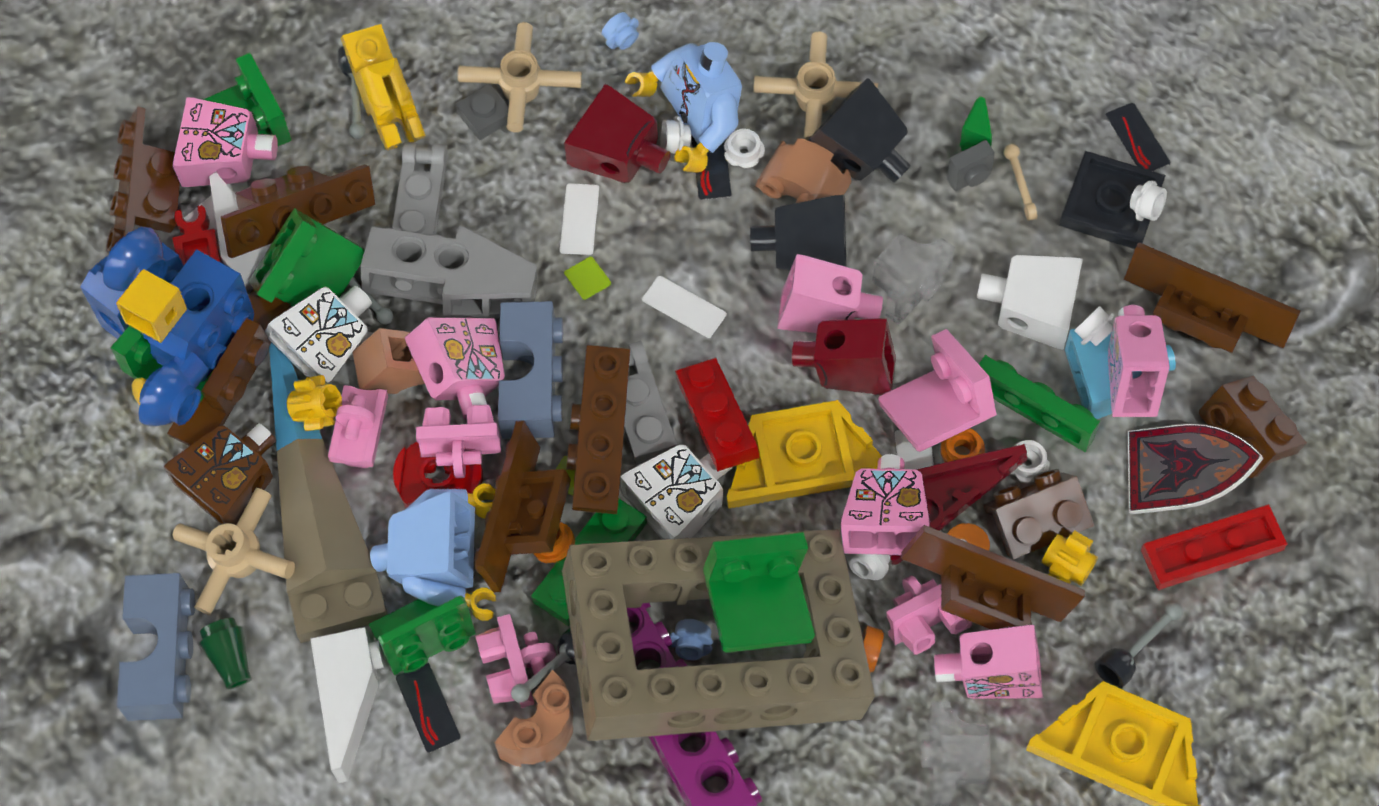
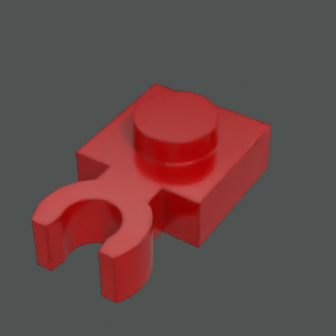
M197 206L199 216L193 222H186L182 211L177 210L174 218L179 231L183 235L172 238L174 250L180 256L183 265L186 264L196 249L222 263L218 236L214 228L208 229L210 220L204 206Z

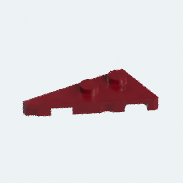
M1025 444L916 469L922 473L930 527L939 531L1026 462L1028 457ZM890 555L892 565L903 561L901 555Z

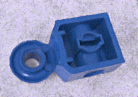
M140 227L129 232L115 243L109 255L89 270L80 288L101 327L118 339L129 325L124 322L116 302L140 271L145 269L171 283L184 265L180 256L162 243L158 234L152 228Z
M197 249L171 282L172 285L180 289L187 310L162 343L142 333L143 337L150 343L152 357L159 364L163 365L161 369H156L149 376L141 389L138 415L139 421L146 426H162L172 422L183 425L188 422L197 410L201 399V391L196 387L200 382L205 381L215 369L235 333L246 318L252 321L254 319L255 313L241 273Z

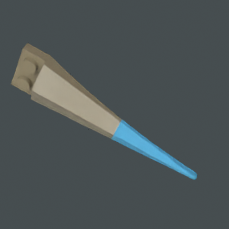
M271 343L269 351L284 559L295 564L293 575L286 579V588L297 637L301 644L311 641V638L369 625L388 613L378 574L372 566L370 554L333 463L329 461L328 451L320 431H305L304 422L293 421L288 413L287 398L289 393L295 390L293 382L298 381V377L291 361Z

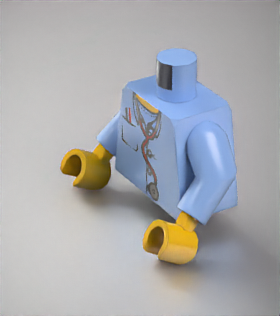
M709 42L700 46L690 43L678 47L652 64V70L649 73L632 72L625 79V84H637L640 82V89L632 95L633 97L652 96L656 92L657 81L660 80L662 82L661 90L683 123L690 126L691 135L698 144L695 148L683 146L680 151L678 149L675 153L674 159L676 162H688L683 168V171L702 172L707 166V153L709 151L713 153L734 132L739 122L738 107L742 90L741 81L726 60L728 56L726 47L717 42Z
M484 483L477 486L473 493H467L466 489H428L424 491L405 510L391 516L388 524V543L373 546L371 549L370 560L372 566L378 572L387 571L390 578L402 584L407 594L428 604L440 606L462 595L476 619L481 621L492 619L494 617L493 611L480 609L476 604L484 599L496 602L494 592L488 588H479L472 594L465 593V588L473 587L475 514L483 519L486 518L493 502L483 503L481 501L493 500L496 490L490 484Z

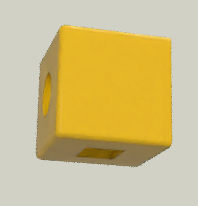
M145 269L140 271L116 302L127 325L162 343L187 310L178 287Z

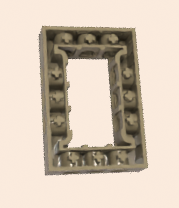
M839 529L569 546L562 573L587 741L861 720L872 703L875 693ZM804 532L808 551L798 572L815 632L813 641L805 643L806 651L803 654L804 658L636 670L626 607L640 608L642 603L676 601L677 605H685L687 600L710 599L703 567L712 543L715 541Z

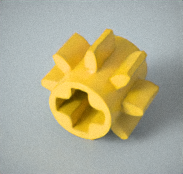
M324 375L306 377L304 380L294 381L295 390L291 391L287 398V410L292 420L304 422L305 431L320 430L325 426L335 425L334 417L336 416L337 409L342 406V397L336 385H325Z
M1074 530L1068 539L1057 534L1047 549L1041 563L1050 568L1049 576L1069 584L1073 581L1082 586L1094 568L1098 556L1089 552L1094 541Z

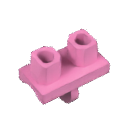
M344 385L341 395L342 406L337 409L336 422L328 454L329 461L343 463L350 467H373L388 400L387 390H363Z
M472 405L467 408V424L451 425L449 409L444 407L426 408L422 426L416 427V441L419 442L421 457H436L437 466H453L455 478H465L466 465L482 464V454L501 453V438L498 425L494 423L489 405Z
M913 575L902 580L905 593L894 598L895 608L886 612L890 624L888 635L893 643L897 645L903 642L915 655L931 648L935 643V634L930 627L943 622L951 634H958L972 625V622L941 610V584L937 585L935 580L932 579L920 585Z
M510 614L497 617L499 627L475 636L483 664L506 657L509 661L510 669L486 675L494 704L514 701L511 696L512 688L517 684H525L528 681L525 668H532L535 675L546 666V663L556 657L554 645L551 643H539L536 632H529L523 636L526 647L520 650ZM531 691L529 698L525 702L520 703L521 708L534 705Z

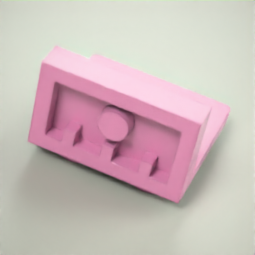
M947 329L931 336L935 352L931 356L934 370L878 398L880 407L919 452L997 415L989 375Z

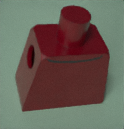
M607 84L602 87L564 142L568 165L622 183L631 182L641 166L658 174L662 173L669 162L671 152L656 145L658 141L656 119Z
M887 319L822 321L817 327L816 341L793 342V367L816 368L820 384L826 389L883 395L893 389L896 354Z

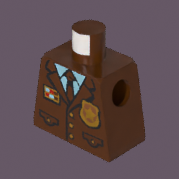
M257 423L241 439L226 426L220 425L169 460L163 467L172 483L220 525L226 523L237 525L255 488L265 490L272 480L273 475L262 455L276 442V439L260 423Z

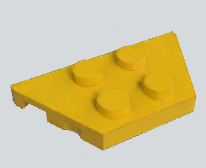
M839 400L755 414L751 416L748 426L758 445L760 458L737 465L731 488L727 494V506L730 509L852 487L856 472L860 469H877L878 460L882 455L873 446V440L865 430L853 423L851 414Z
M1104 681L1088 692L1085 698L1078 704L1072 705L1043 732L1039 735H1034L1026 748L1028 752L1151 806H1201L1198 805L1196 779L1198 776L1196 759L1193 756L1191 745L1193 742L1191 719Z

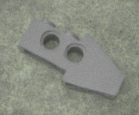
M371 226L360 266L362 290L365 293L443 304V318L500 319V306L502 302H534L537 291V265L463 226H459L456 239L446 238L437 234L426 235L402 231L397 228Z

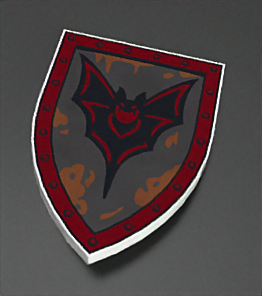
M1183 424L1128 431L1129 513L1132 515L1178 510L1209 503L1224 496L1241 484L1257 468L1263 457L1242 438L1231 432L1208 425Z

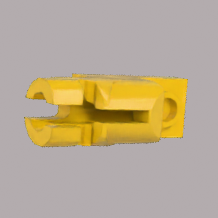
M382 24L342 35L340 39L367 116L372 115L385 149H396L402 143L395 124L396 122L401 124L408 142H416L425 138L426 135L419 115L416 112L411 92L404 79L398 59L392 56Z

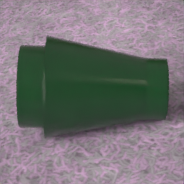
M232 617L212 622L200 630L202 640L199 642V645L223 680L225 688L227 690L234 689L250 682L252 677L248 667L243 627L237 626L235 618Z

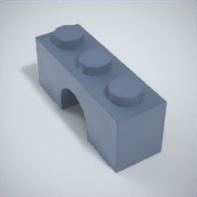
M553 301L501 303L500 345L504 361L520 360L533 366L531 371L523 378L499 380L498 422L502 439H511L515 422L523 420L534 438H554L555 422H562L563 420L562 395H555V382H563L562 356H555V343H563V318H555Z
M180 573L125 576L122 619L133 634H154L158 636L157 645L148 657L140 661L120 662L117 707L128 721L183 718L184 703L190 702L191 680L189 675H185L186 659H191L193 656V636L191 631H187L188 616H193L195 613V593L193 588H188Z

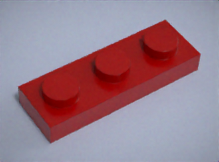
M717 358L675 370L677 383L717 472L760 458L758 445Z
M1268 504L1143 543L1141 553L1157 590H1161L1284 551L1287 542Z

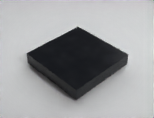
M1085 150L1060 218L1059 226L1136 249L1139 242L1143 244L1150 220L1144 218L1142 221L1136 219V213L1130 208L1132 193L1138 185L1143 186L1147 181H1155L1157 186L1162 187L1166 175Z

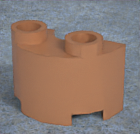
M798 138L794 145L786 144L784 140L781 141L758 178L755 187L760 188L765 195L771 198L778 199L783 195H788L797 199L796 203L834 195H844L852 180L848 169L843 170L841 173L839 168L830 161L834 155L832 152L814 142Z
M554 670L549 673L533 693V698L537 701L536 713L527 719L514 717L495 741V746L501 760L514 766L522 767L521 764H536L542 761L550 762L565 750L573 734L574 713L565 682Z

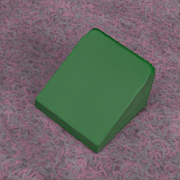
M979 96V98H976L962 127L960 151L971 148L987 140L990 146L992 145V132L986 98Z

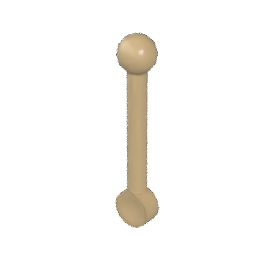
M1009 144L1004 148V156L1011 162L1023 199L1026 218L1028 221L1037 219V209L1035 204L1032 203L1018 159L1020 149L1015 144Z

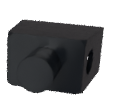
M869 78L865 79L851 91L808 139V141L814 142L832 152L834 155L830 161L842 171L848 169L850 176L858 181L863 180L878 168L892 183H895L911 166L894 149L907 135V127Z
M834 195L776 207L775 225L750 227L751 252L776 251V268L791 270L797 254L847 267L845 195Z

